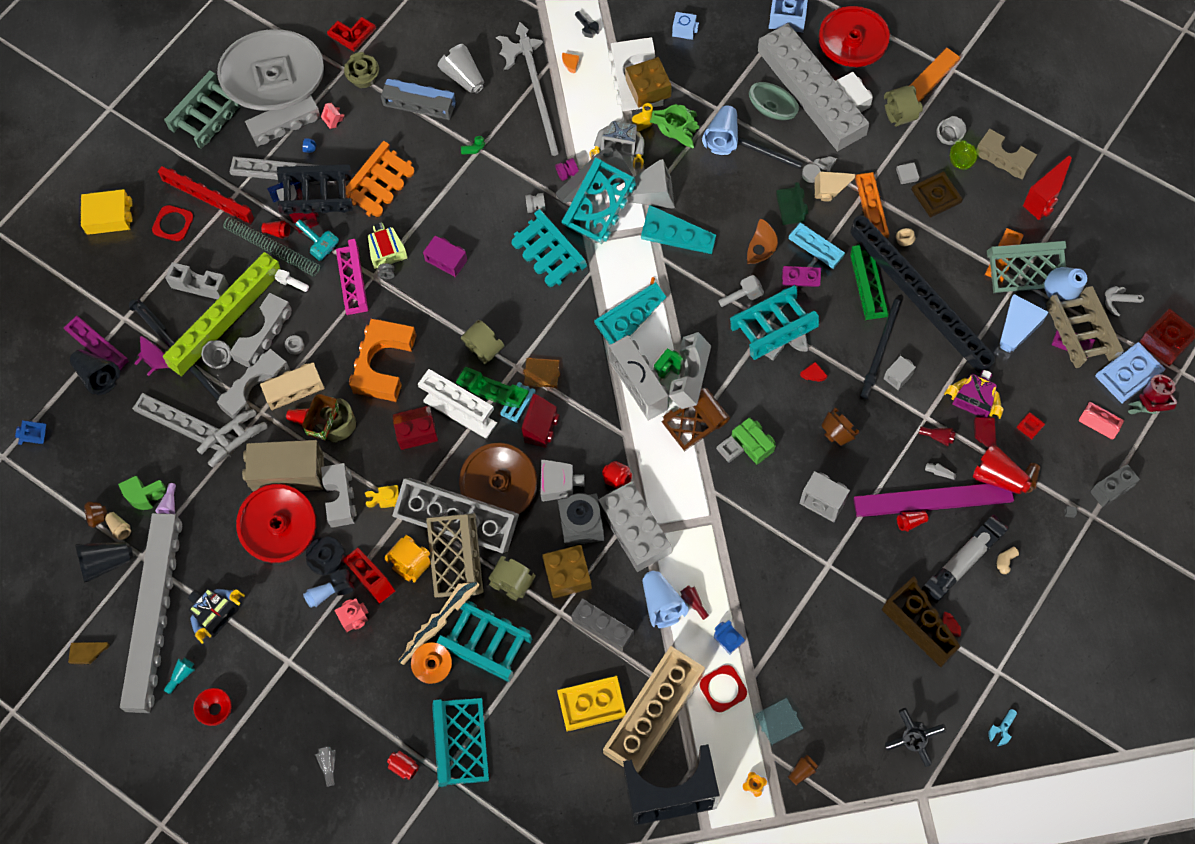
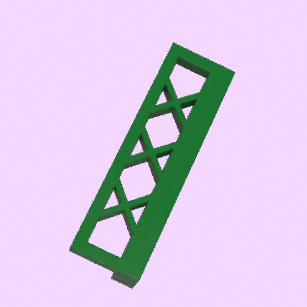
M860 245L852 246L850 256L865 320L888 317L876 261L865 250L861 251ZM862 256H869L870 262L868 265L864 264ZM866 271L874 274L872 281L868 280ZM870 287L878 291L875 298L871 295ZM874 303L882 308V312L875 313Z

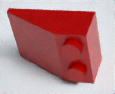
M1071 156L1066 157L1030 188L1023 207L1038 220L1043 216H1049L1053 212V206L1058 201L1057 197L1072 159Z

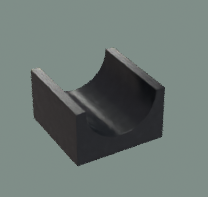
M709 744L700 746L698 768L694 775L685 783L671 788H662L649 784L637 773L632 759L623 761L624 777L634 826L717 809L720 794Z

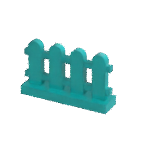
M539 209L534 213L536 217L534 222L531 219L528 222L529 226L522 232L514 233L515 237L512 239V245L516 249H520L523 246L526 248L523 252V258L526 261L536 259L537 262L534 264V270L537 274H542L545 271L548 273L545 277L547 286L553 287L556 284L560 286L562 284L561 280L570 272L573 274L577 272L576 267L583 270L587 267V263ZM538 234L540 238L530 246L528 242ZM550 247L552 249L543 258H540L539 254L546 248ZM568 254L570 257L566 259L564 255ZM560 259L563 263L552 271L550 267Z

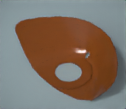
M763 219L759 220L756 232L749 244L747 264H754L768 259L777 248L778 240L776 233ZM762 245L765 249L764 253L761 255L755 254L753 252L754 246Z

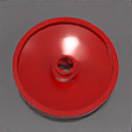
M847 6L834 10L825 17L819 31V43L823 52L834 62L849 67H862L879 60L886 52L890 38L888 26L883 18L870 9L858 6Z
M282 484L261 487L251 493L239 509L236 520L238 538L245 550L259 560L268 563L290 561L301 555L313 540L316 531L314 508L307 497L293 487ZM277 522H281V523H282V524L279 525V528H276V523H277Z

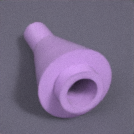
M174 483L168 484L166 494L155 510L157 514H175L174 492L176 485Z

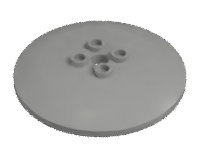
M271 29L248 34L231 44L220 58L217 74L222 90L235 103L255 110H278L293 106L310 96L322 80L324 64L317 46L305 36L288 30Z

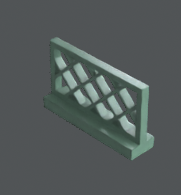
M1066 241L996 246L988 249L987 257L990 258L993 293L1045 289V281L1042 285H1038L1032 279L1037 273L1044 279H1047V275L1041 271L1045 263L1052 269L1066 267L1064 253ZM1052 255H1059L1060 263L1057 266L1049 261ZM1035 256L1044 261L1039 268L1030 262ZM1015 258H1020L1025 262L1021 269L1012 264ZM1002 259L1007 264L1002 271L996 267L995 260ZM1027 265L1035 270V273L1030 278L1022 272ZM1009 266L1017 272L1012 280L1004 274ZM1019 274L1027 280L1024 286H1019L1014 282ZM1001 276L1009 282L1005 288H998L997 280Z

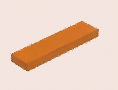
M946 48L914 80L910 86L913 85L915 87L918 102L960 61V56Z
M874 173L855 175L864 216L871 221L885 238H889V231Z

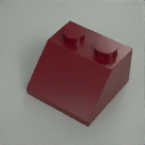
M537 394L532 396L522 425V433L525 443L546 448L548 442H552L554 436L552 429L554 425L557 426L560 415L557 414L556 406Z
M430 406L393 414L395 433L401 450L438 441Z

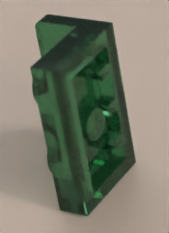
M795 182L794 188L776 190L783 225L804 222L805 216L808 214V206L803 202L804 189L800 188L799 182Z

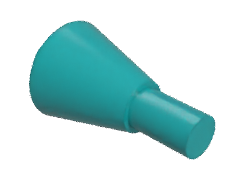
M183 658V660L178 659L171 680L164 691L171 694L177 684L181 683L195 671L193 668L194 663L187 658Z

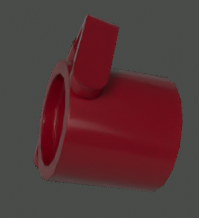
M1155 375L1139 396L1147 411L1160 412L1175 409L1177 401L1172 395L1176 388L1175 383L1168 376Z

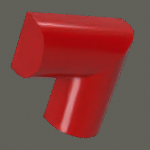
M361 17L352 28L337 21L327 31V34L332 39L355 52L375 31L376 27L373 23Z

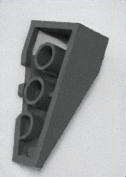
M613 146L603 149L602 152L596 154L555 193L556 196L563 203L573 201L595 157L633 176L620 152ZM603 168L600 170L607 179L614 175ZM621 178L614 179L610 184L611 186L615 183H620L619 185L625 183V181ZM594 183L593 189L598 190L603 186V184H601L599 187L598 183Z

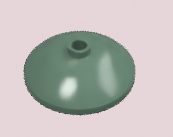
M758 82L753 84L749 90V98L754 107L769 118L789 120L794 118L799 111L795 98L777 85Z

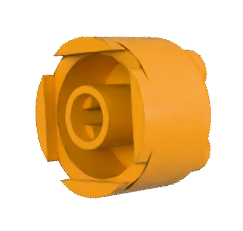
M405 535L385 555V560L387 563L390 561L393 563L392 569L408 581L413 579V582H416L431 564L428 557L430 552L424 547L419 548L414 544L415 542L411 537Z

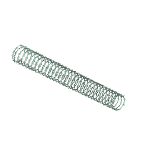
M228 217L224 222V224L226 225L227 220L231 218L230 221L234 225V223L232 222V219L234 218ZM234 225V228L232 229V230H233L232 233L238 235V233H237V230H238V229H236V231H234V229H235V227H236V226ZM256 231V234H255V235H257V233H259V235H258V237H257V239H256L255 242H257V240L259 239L260 232H257V231ZM254 235L253 240H251V237H250V238H249V239H250L249 242H251V243L254 244V243H255V242H254V239H255L256 236ZM273 240V243H272V245H271V247H270V249H269V250H270V253L272 252V251H271V248H272L274 242H276V245L279 244V246L282 245V244L277 243V241H274V240ZM286 247V248H287V251H286L284 257H282V254H281V255H280V256H281L280 259L286 260V259H285V256H286L288 250H290V253L288 254V257L290 256V254H291L292 251H291V249H288V247ZM293 251L291 258L293 257L294 253H296V255L292 262H294L296 256L298 255L297 252ZM312 261L313 265L316 264V266L313 268L312 272L311 269L309 270L310 273L308 274L310 275L315 271L317 265H319L317 263H314V261ZM319 265V268H318L317 272L314 274V276L317 275V273L319 272L320 265Z

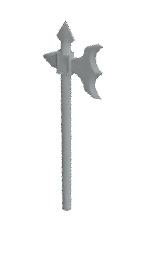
M519 22L516 34L520 36V43H512L508 37H496L502 43V50L499 54L506 59V66L503 70H508L515 64V58L518 54L523 53L525 55L551 154L556 156L558 155V149L532 57L533 50H536L543 41L529 39L526 35L529 29Z

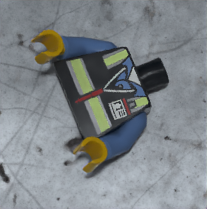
M207 589L203 595L197 590L191 592L188 599L194 605L189 610L192 613L190 620L195 637L202 644L206 636L214 638L239 610L237 605H240V602L238 600L240 597H245L244 594L238 590L216 589L214 591Z

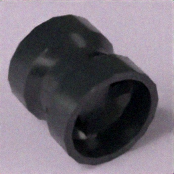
M339 570L330 575L332 583L335 584V595L342 596L355 590L353 583L350 582L351 574L349 570Z

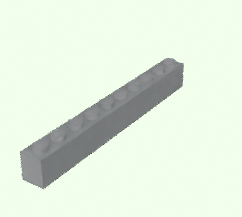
M152 513L120 708L125 712L150 713L151 707L154 706L155 698L153 691L158 683L156 672L157 667L161 663L159 653L160 647H163L164 636L162 634L163 628L167 625V617L165 615L166 609L170 606L169 590L173 587L172 571L176 568L175 553L179 549L178 534L182 531V522L175 514Z

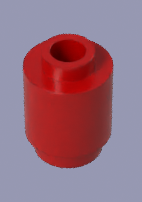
M401 751L393 752L387 761L389 764L388 769L403 779L411 780L419 769L416 761Z

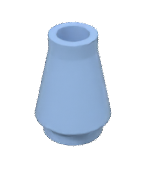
M329 582L307 589V592L303 595L311 608L313 606L317 607L335 591Z

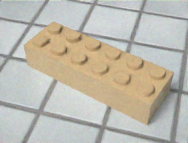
M670 646L603 749L604 755L623 766V761L632 759L634 768L640 775L703 677L705 667Z

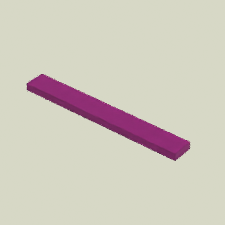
M990 484L854 497L856 517L1011 503L1014 501L1011 491Z

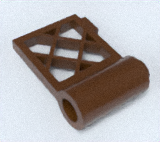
M701 388L698 403L692 406L696 411L695 418L684 417L685 410L688 408H679L674 413L671 410L662 416L664 419L661 421L684 452L715 429L723 427L730 420V416L707 388ZM673 419L681 420L679 429L671 428L668 423ZM684 420L694 421L693 431L682 430ZM697 422L706 423L709 428L704 432L696 431ZM682 433L692 434L691 441L686 445L681 441Z

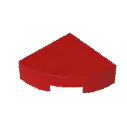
M816 362L800 373V376L805 380L820 382L827 379V375Z
M944 611L942 616L943 624L947 625L953 636L960 637V625L950 613Z

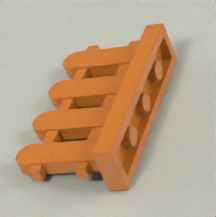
M385 141L379 145L346 186V198L352 199L354 207L359 205L367 211L366 215L369 217L371 215L380 217L383 214V208L380 206L381 202L383 201L387 204L393 202V194L390 191L393 188L395 190H402L404 188V182L401 177L403 175L406 177L414 175V168L411 166L412 162L409 160L407 162L396 156L397 152L394 150L390 152L389 144ZM389 165L397 170L398 174L394 175L386 169ZM379 178L388 186L384 188L375 181ZM367 191L377 197L375 202L365 196Z

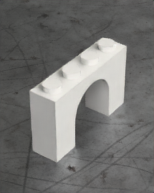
M652 37L611 43L608 57L609 61L613 62L611 74L616 78L613 80L614 90H618V94H616L617 105H621V111L642 109V107H637L624 73L626 67L655 58ZM663 100L651 105L653 107L663 106Z

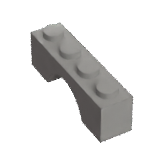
M271 293L268 294L259 307L265 317V323L261 331L252 337H239L229 352L234 361L248 368L259 360L265 350L269 349L272 339L275 335L279 334L282 324L291 315L292 309L289 302Z
M699 332L683 337L680 353L685 364V375L683 378L672 381L668 395L681 409L697 405L711 345Z
M271 349L263 353L259 360L253 366H250L246 373L240 379H237L227 392L220 396L217 403L221 410L232 419L240 413L249 411L248 395L251 389L260 382L266 381L269 378L279 377L284 372L289 371L290 368L287 362Z

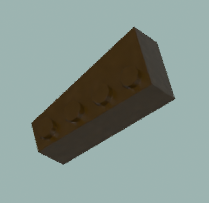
M913 576L886 601L881 610L938 666L942 667L955 655L961 646L947 625L943 624L939 618V613L935 608L933 609L927 600L926 593L920 589L917 584L918 581Z

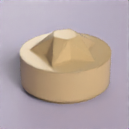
M909 228L898 231L896 234L897 243L900 246L911 245L915 241L914 231Z

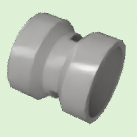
M538 193L536 196L531 194L525 195L528 213H533L537 209L546 211L543 193Z

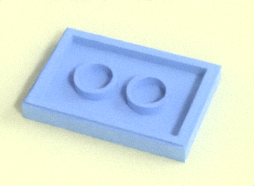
M1138 342L1095 376L1121 403H1124L1145 387L1155 375L1163 373L1165 368Z

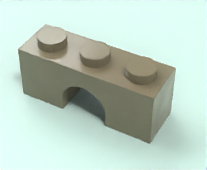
M989 129L978 144L975 154L995 164L996 167L1006 170L1012 176L1023 180L1034 164L1037 154L1022 146L1015 153L1005 152L1002 149L1005 137Z

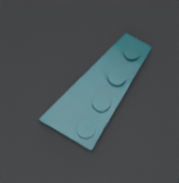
M649 205L641 233V240L712 254L716 235Z
M655 282L594 320V323L609 345L627 335L630 337L664 302L666 295Z

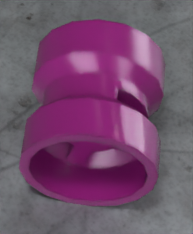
M573 158L567 159L565 163L555 165L561 181L567 180L569 176H574L579 171Z

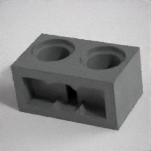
M1127 464L1097 483L1090 493L1103 508L1134 488L1140 479Z

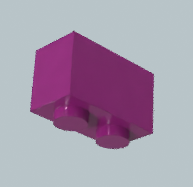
M434 236L423 251L426 262L454 277L458 275L468 261L466 252L462 247L454 246L447 239Z

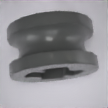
M384 263L378 266V277L382 279H392L394 277L395 267L393 265Z

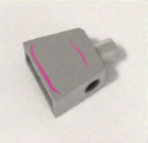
M541 460L542 501L568 498L573 495V486H585V476L573 475V465Z

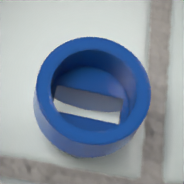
M304 138L303 152H314L317 146L316 142L312 139Z

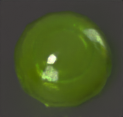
M963 140L956 142L951 147L949 158L954 167L967 170L976 163L978 154L974 145Z

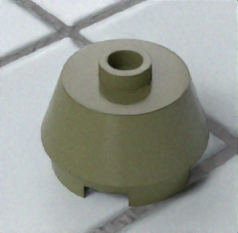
M364 52L352 54L344 68L346 78L359 88H367L373 85L379 72L377 61L373 56L364 55Z

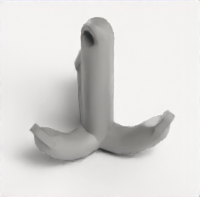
M1115 286L1106 290L1105 304L1112 314L1120 316L1121 314L1117 312L1112 301L1141 303L1144 301V297L1142 295L1120 294L1124 293L1126 288Z

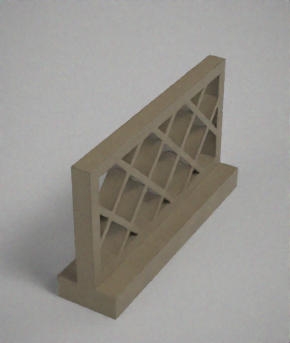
M475 513L426 518L434 597L451 596L453 593L451 592L452 589L455 590L456 584L461 578L470 584L467 585L466 591L460 590L456 596L464 595L465 592L475 587L477 583H479V587L472 595L483 593ZM460 519V529L456 532L450 527V524L453 520ZM434 521H439L444 526L439 534L434 530ZM446 530H449L454 535L449 543L441 537ZM456 539L462 542V549L459 552L452 547ZM438 540L446 546L441 554L436 550L435 546ZM449 549L456 555L451 563L444 557ZM459 558L464 562L465 567L461 572L453 566ZM440 560L448 566L444 573L438 570L437 564ZM450 569L458 575L453 583L446 577ZM442 580L450 585L446 592H440L439 584Z

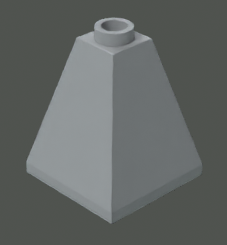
M663 159L635 176L636 187L633 193L629 192L627 196L630 203L675 208L671 176Z

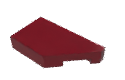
M975 417V438L987 448H990L992 445L996 446L995 418Z

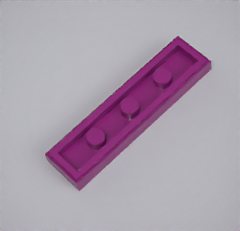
M76 316L64 327V330L89 352L114 362L119 369L129 361L80 317Z

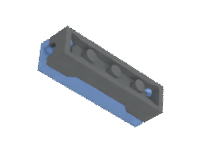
M397 79L386 80V85L381 94L383 106L450 120L456 104L454 93L448 90L434 89L429 86H419L415 83H405Z

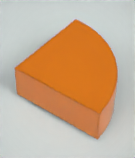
M562 53V62L569 72H576L579 56Z

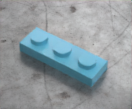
M799 223L789 235L791 241L833 269L845 255V252L802 223Z

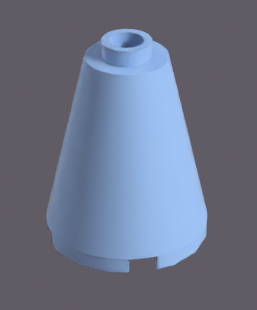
M732 106L721 107L703 134L702 142L706 148L708 146L712 149V153L728 155L737 148V111Z
M1056 268L1049 273L1045 280V292L1049 298L1052 295H1057L1060 302L1076 299L1080 296L1087 282V275L1081 269Z
M647 572L642 581L652 626L655 627L657 625L658 628H665L678 623V618L682 615L685 617L689 611L687 604L660 572Z

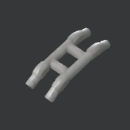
M251 409L240 413L214 434L209 435L197 448V451L203 454L218 441L223 447L208 462L211 467H214L243 442L267 429V424L262 422L251 426L245 432L240 425L256 416V411ZM233 429L239 437L229 443L224 435Z

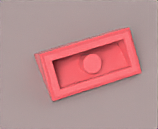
M1092 402L1088 403L1079 418L1081 423L1110 439L1115 438L1124 422L1123 419Z

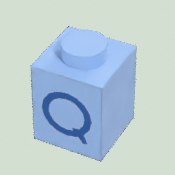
M676 12L672 36L693 40L694 33L698 32L699 23L696 22V15Z

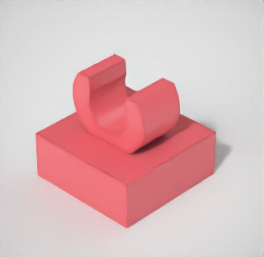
M327 103L321 118L330 129L336 128L337 123L343 121L345 115L339 113L340 108L334 107L332 103Z

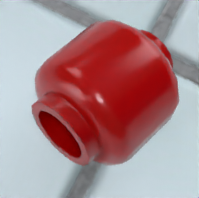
M617 461L606 465L602 471L604 482L616 489L630 483L632 480L630 468Z

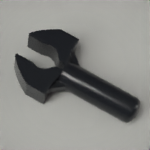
M580 11L575 12V17L584 26L582 34L585 37L593 38V33L589 29L594 30L597 35L599 34V24L597 21L591 23Z

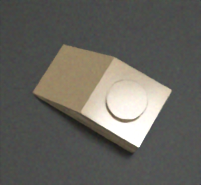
M819 172L815 177V198L822 201H831L855 178V174Z

